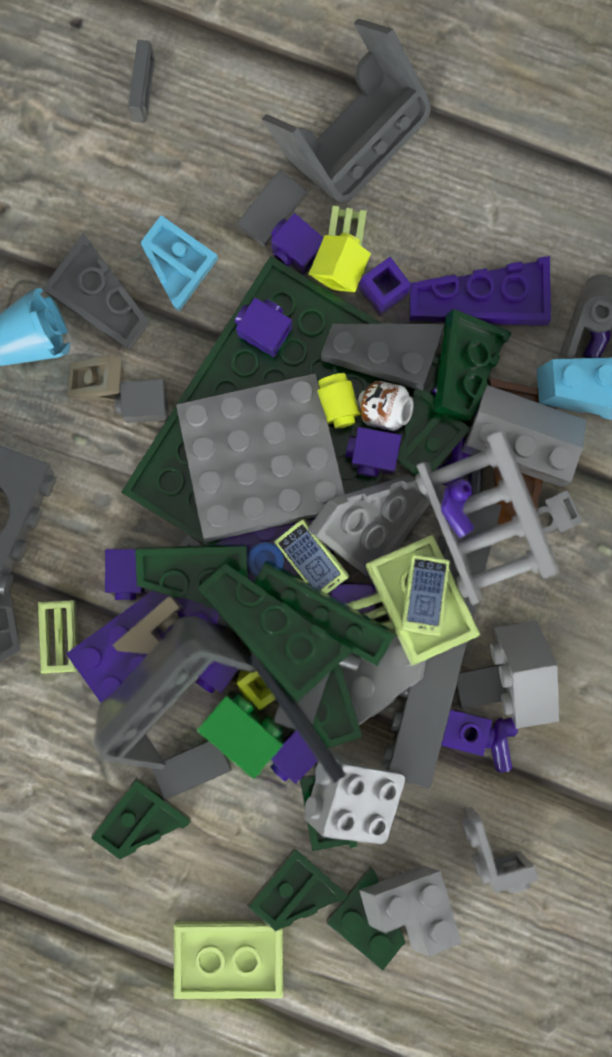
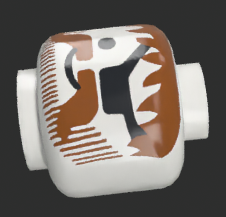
M382 381L371 383L366 390L360 393L357 402L362 420L366 425L388 431H396L402 425H406L412 416L414 406L413 399L409 397L405 387Z

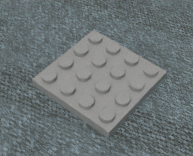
M316 374L176 404L205 543L299 522L302 519L316 518L328 500L345 495L327 419L317 393L319 386Z

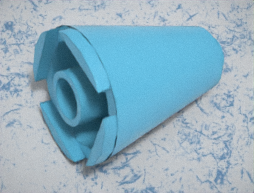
M37 288L29 291L0 313V366L60 358L69 353L70 342L64 344L62 337L63 334L68 332L64 319L50 296L43 298L40 295L44 291L43 289Z

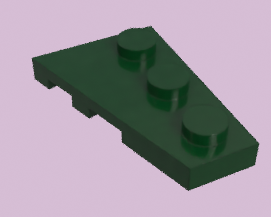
M455 309L446 314L434 411L463 422L473 417L488 385L486 380L491 369L497 365L501 357L499 352L503 344L508 342L512 332Z
M247 544L137 547L135 549L137 586L179 599L182 597L204 604L203 606L212 608V606L197 591V588L224 564H227L248 579Z

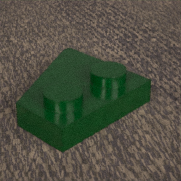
M136 777L91 834V839L120 860L136 852L139 847L150 845L162 839L163 835L179 827L184 828L188 826L191 822V817L167 799L164 800L163 796Z
M294 848L247 906L273 930L278 931L292 925L297 919L307 918L318 913L319 909L334 902L340 903L344 901L348 895Z

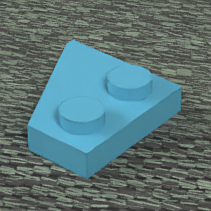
M160 215L140 242L174 308L180 312L217 262L218 255L162 215Z

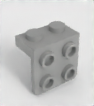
M330 751L346 773V776L334 784L320 763L317 765L315 772L316 780L312 794L305 805L304 819L324 837L375 844L385 843L388 839L405 783L404 776L396 771L352 764L338 752Z
M472 807L464 809L467 818L461 819L462 827L467 841L470 840L471 846L476 848L477 853L472 854L471 857L476 874L480 876L483 884L488 883L495 893L508 890L509 893H518L529 889L530 883L539 881L535 866L522 852L493 860L480 815Z

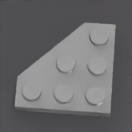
M406 475L328 500L308 528V531L372 581L366 569V563L396 551L431 501L428 494L423 495L416 479Z
M396 636L393 638L378 666L371 664L363 658L360 659L357 671L341 666L359 725L368 718L375 716L392 703L399 694L408 687L414 686L424 677L426 660L411 666L401 642Z

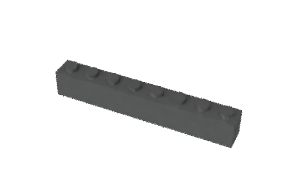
M494 503L466 514L474 525V529L465 536L460 537V540L496 527L502 505ZM439 535L437 544L444 559L449 560V570L456 582V577L460 576L445 536ZM491 545L466 554L474 575L485 571ZM469 597L463 598L473 618L477 603L472 605ZM467 642L427 659L423 679L399 694V696L404 697L401 711L396 709L394 711L390 731H394L395 736L392 746L387 744L385 746L381 766H385L386 770L402 774L406 783L426 788L431 787Z

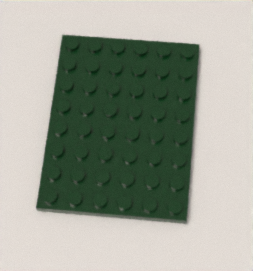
M270 256L177 404L316 374L318 382L327 376L345 373L347 381L352 382L357 402L360 393L375 381L400 384L321 361V353L332 324L383 323ZM254 298L262 302L268 299L276 303L283 309L282 314L292 319V330L274 358L237 335L236 316L243 305L250 306ZM437 356L434 357L424 387L431 395V390L438 382L440 358ZM403 386L408 391L409 397H412L414 389ZM175 406L121 493L201 543L216 545L223 539L206 543L203 539L177 407ZM361 414L354 418L356 423L351 426L335 429L334 424L328 425L345 495L376 485L383 474L379 473L378 478L357 474L358 469L351 467L352 458L345 457L349 436L356 437L358 427L398 434L402 437L404 425L396 431L368 426L362 420ZM299 574L296 575L297 578L303 580Z

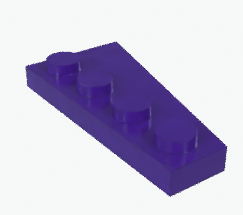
M550 256L540 257L535 262L522 264L521 261L510 263L504 268L487 271V268L474 270L472 274L459 277L449 275L411 283L412 285L409 290V321L445 323L446 314L453 309L490 324L548 326L551 321Z

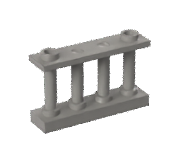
M505 431L488 436L487 439L490 445L485 446V451L436 471L432 470L430 462L417 465L419 473L415 475L421 493L429 495L460 576L456 577L459 591L463 598L469 597L472 605L481 601L483 596L480 588L531 569L533 572L540 571L543 579L558 574L560 570ZM488 465H491L492 468L498 466L504 480L498 482L499 486L468 497L463 511L465 514L505 500L506 503L509 501L513 502L517 515L512 516L513 520L460 540L441 512L443 495L439 485ZM515 535L527 537L531 550L526 551V556L474 575L466 554Z

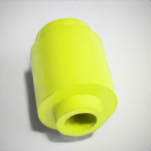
M339 373L320 379L318 381L320 389L317 390L328 425L334 424L335 429H341L355 424L354 418L358 417L361 413L352 382L347 381L346 374Z

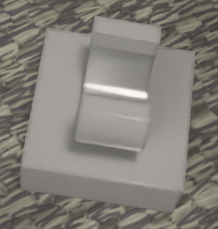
M567 490L545 500L546 505L537 509L538 515L547 512L553 517V523L543 528L546 533L553 532L556 529H559L561 533L582 522Z

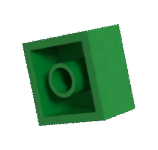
M230 691L197 731L254 780L283 746L285 738L281 735L283 727L279 723L274 722V719L269 715L264 719L254 711V703L247 700L241 691L237 695Z

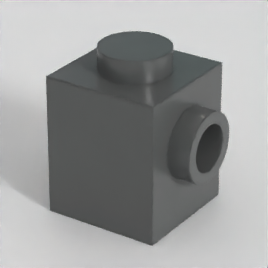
M164 380L120 382V393L115 394L116 413L122 414V418L127 424L167 420L169 417L167 385Z

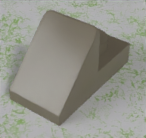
M108 355L70 363L67 397L115 401V394L120 393V382H123L124 368L121 367L122 358Z
M169 596L115 642L113 647L117 651L149 654L163 639L157 630L160 628L163 632H166L180 619L177 613L184 607L176 597Z

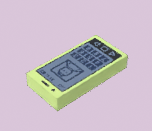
M302 519L274 542L306 583L328 594L346 580L349 575L326 545L308 531L310 525L306 519Z
M418 555L411 556L401 630L440 635L449 560Z

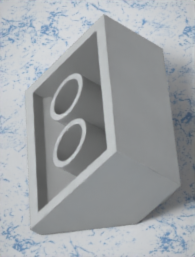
M487 385L477 406L461 452L472 456L485 451L484 447L490 445L487 439L488 436L505 431L521 473L564 487L571 483L583 449L587 420Z

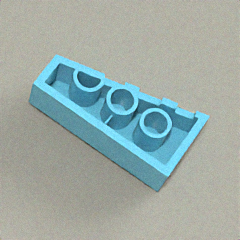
M612 358L552 359L536 369L540 404L578 413L587 412L600 415V418L612 420Z

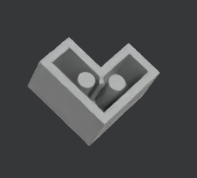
M537 620L496 627L495 643L490 644L493 663L495 665L500 664V679L502 686L506 688V693L501 694L504 714L511 715L516 729L559 721L557 663Z
M421 866L359 890L369 926L386 933L405 925L412 949L426 956H432L462 944L440 870Z

